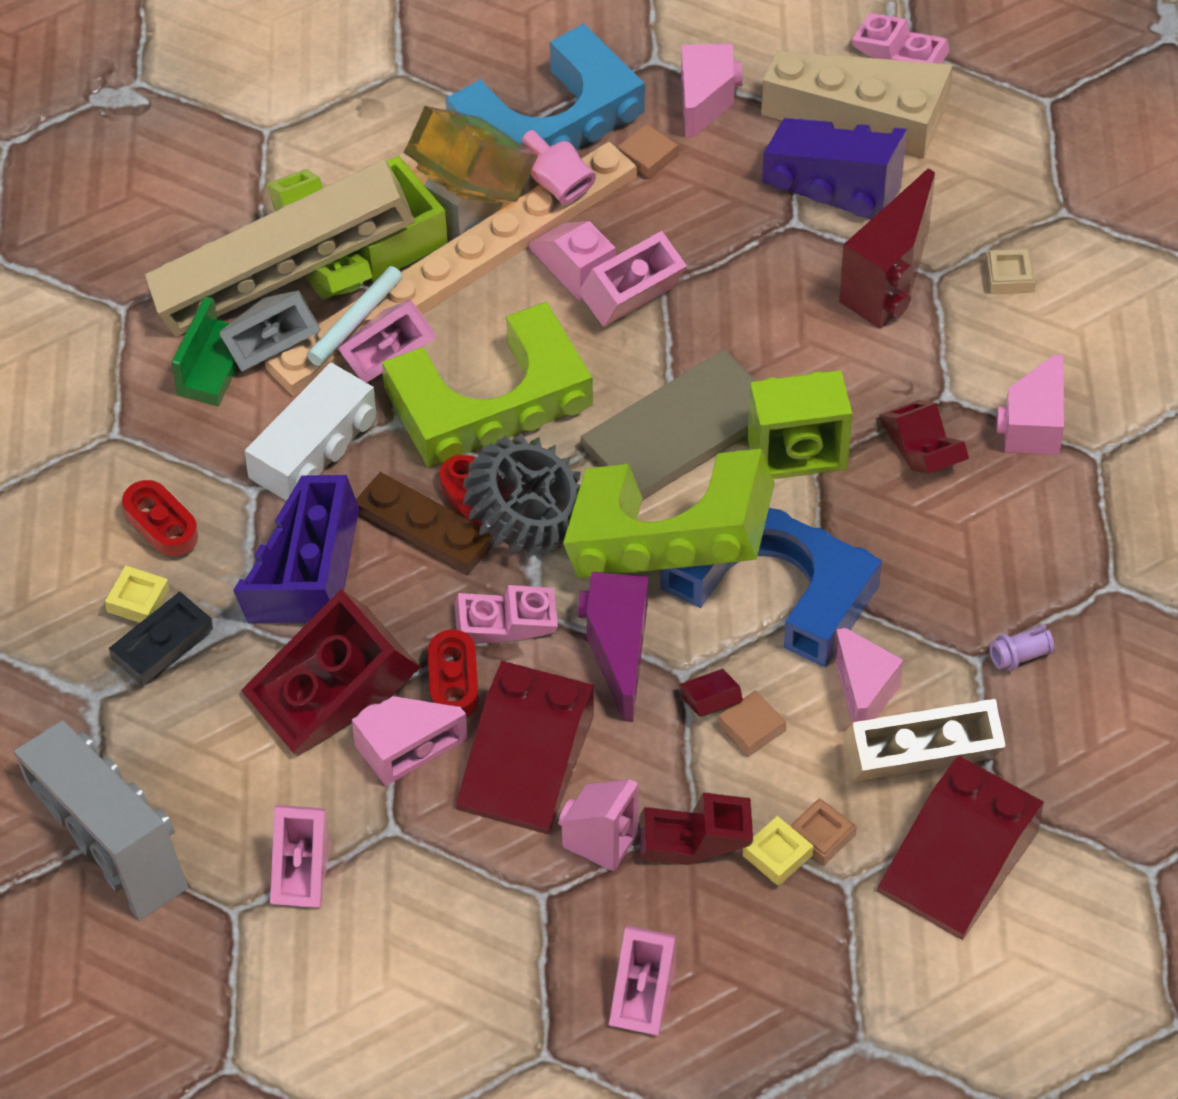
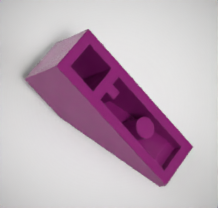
M592 572L589 590L580 591L578 618L586 619L588 642L623 721L633 722L648 609V577Z

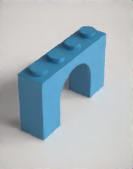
M585 24L550 41V71L578 99L565 112L550 117H530L519 114L507 107L481 79L445 98L447 128L506 189L532 177L529 167L536 157L522 143L523 136L530 130H534L549 146L561 141H567L573 145L575 150H578L590 142L598 141L617 127L634 121L645 112V83Z

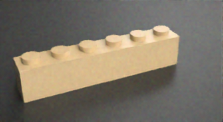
M383 159L373 165L364 167L340 181L327 185L321 190L292 204L285 205L281 209L255 222L246 224L228 235L207 243L201 248L174 261L167 262L161 267L145 274L158 315L174 336L177 337L187 332L204 297L214 299L216 315L219 317L413 224L415 220L398 179L386 160Z

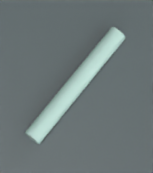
M389 266L307 353L308 359L314 365L320 366L402 279L401 272L397 268Z

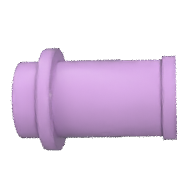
M1041 624L1036 628L1012 636L1004 633L998 635L996 641L991 642L989 647L994 665L1000 670L1005 668L1008 671H1013L1017 669L1019 663L1052 654L1054 652V640L1049 630L1046 631L1047 627Z

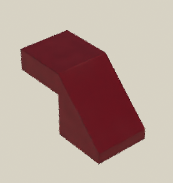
M917 400L879 414L882 425L911 470L930 474L969 459L964 441L946 437L937 403Z
M703 792L692 812L644 807L639 816L641 860L690 865L751 846L753 842L751 798Z

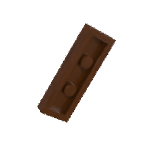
M379 472L356 498L359 506L358 516L467 576L494 545L493 535L490 533L479 535L481 526L382 472Z

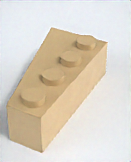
M777 51L763 79L761 115L780 121L784 118L833 122L836 129L854 130L857 124L870 125L871 132L891 134L894 128L907 129L905 154L924 159L949 101L953 65Z

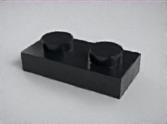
M179 591L110 646V657L143 686L213 630L212 618Z

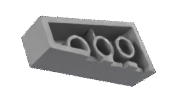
M62 720L14 750L26 784L61 826L66 824L76 845L85 856L89 857L93 854L96 862L104 872V879L116 892L124 887L129 901V909L139 921L189 889L170 838L175 833L170 819L162 809L157 808L153 811L149 807L145 795L136 783L131 782L127 785L123 781L118 767L111 758L107 756L101 759L98 756L93 742L86 733L82 731L76 734Z

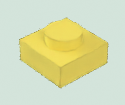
M125 565L105 600L107 612L135 622H142L162 605L170 591L168 579Z
M776 816L753 837L751 846L743 848V857L777 886H780L813 856V845L779 816Z

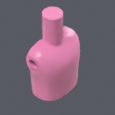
M530 130L523 136L522 143L536 157L530 163V174L535 181L550 191L562 205L575 201L594 184L596 174L582 161L570 142L561 141L549 146L534 130Z

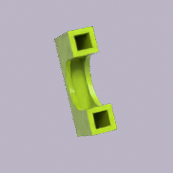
M547 301L506 316L507 345L524 372L525 378L515 389L505 395L491 399H474L454 392L444 383L424 347L382 362L384 390L427 468L445 462L452 456L466 454L488 446L490 443L495 444L497 440L502 439L504 436L508 438L524 431L536 430L545 423L567 415L578 414L585 408L593 406V377Z
M753 449L718 453L708 489L700 501L680 515L653 522L637 520L643 498L629 464L586 468L563 542L577 578L591 577L592 572L624 574L757 560L775 485L763 450Z

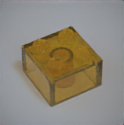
M424 106L404 150V154L418 163L416 167L418 171L429 177L441 178L447 182L445 188L450 193L464 199H469L472 194L493 204H497L498 199L517 202L538 157L536 153L479 116L430 106Z

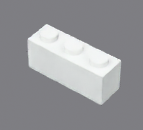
M330 362L246 448L245 458L248 478L287 501L301 476L320 475L332 461L336 462L344 455L348 444L360 432H365L371 427L377 414L374 387Z

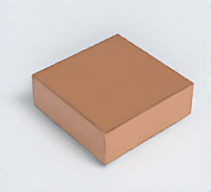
M647 123L617 147L621 153L637 166V171L647 178H651L678 155V144Z
M756 690L744 697L741 703L731 706L718 715V725L748 756L786 731V721Z
M818 798L790 825V827L813 845L812 858L823 866L856 835L857 829L855 824L821 798Z

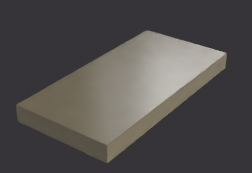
M723 349L581 435V447L601 467L629 464L642 495V500L748 435L750 382L756 380Z

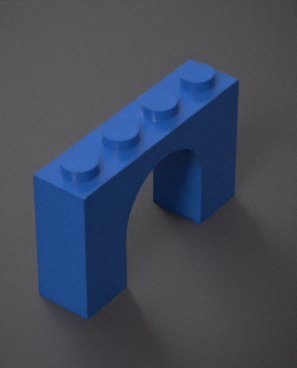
M769 507L758 556L777 557L794 564L805 574L810 583L785 621L784 648L826 668L834 656L836 629L847 628L851 630L879 588L882 560L864 548L851 546L832 537L830 533L821 528H813L791 518L783 510ZM739 562L662 569L660 589L702 608L726 572Z

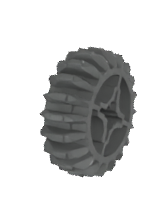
M522 434L514 437L512 441L504 436L502 439L497 440L495 444L490 443L488 446H485L480 452L479 457H475L469 465L468 475L465 477L462 486L467 490L464 495L463 504L472 507L469 520L482 523L479 535L490 533L495 537L494 547L504 542L508 544L511 555L518 553L522 548L528 558H530L539 551L546 556L548 553L553 552L556 547L564 546L563 542L580 489V485L577 483L580 480L581 472L569 470L570 457L560 459L555 455L556 445L545 449L542 447L539 437L528 444Z

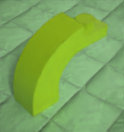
M308 169L266 184L275 211L323 188L320 177ZM355 252L304 275L311 287L323 300L337 294L353 292L360 288L363 281L373 278L368 261Z

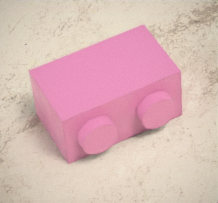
M660 231L593 268L578 293L600 324L605 327L670 291L687 265L663 231Z

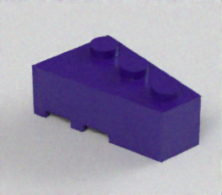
M784 118L763 153L762 182L773 185L781 190L805 196L818 203H825L851 212L859 217L872 219L897 196L901 189L907 129L894 128L890 134L871 132L870 125L857 124L854 130L834 128L833 122Z
M347 475L301 476L275 519L277 526L266 545L261 544L254 555L256 559L254 566L246 579H240L233 590L247 623H308L340 589H345L359 513V506Z

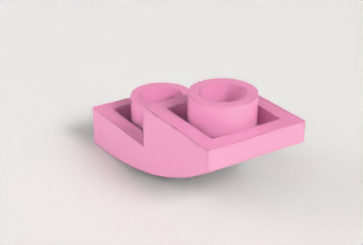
M874 13L868 14L852 38V44L855 48L876 59L942 64L950 52L947 38L910 32L907 19Z
M508 585L504 596L458 593L454 603L456 630L467 633L474 643H495L529 639L554 633L558 628L554 588Z

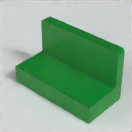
M204 297L172 360V369L177 396L219 406L239 366L219 334L230 323L217 320L215 301L212 298Z

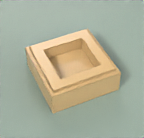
M1030 249L986 250L985 262L990 294L1029 293L1035 291L1036 281Z

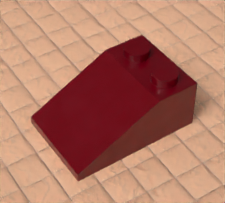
M929 168L843 244L839 302L879 329L893 317L899 318L906 311L911 301L910 295L930 227L935 172Z
M340 589L241 691L288 748L298 756L351 724L352 719L357 717L366 707L372 704H380L391 698L421 667L367 606L343 589Z
M501 660L484 703L456 801V810L549 835L594 718V685Z
M957 755L930 793L879 883L877 892L964 940L1038 834L1044 801Z

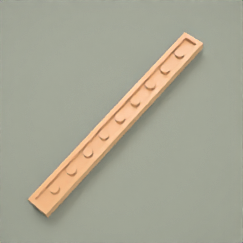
M607 142L582 158V161L596 174V179L591 188L581 197L567 205H562L550 191L541 185L537 186L402 271L400 282L342 343L384 309L409 299L412 300L421 314L425 313L527 248L529 242L568 222L637 178V166L614 145ZM355 302L318 324L321 328L320 332L265 360L266 370L292 396L304 390L330 362L338 367L347 362L338 350V347L320 366L314 365L308 359L307 353Z

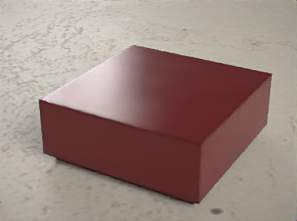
M723 668L679 684L682 699L699 717L734 706L743 701L740 685Z

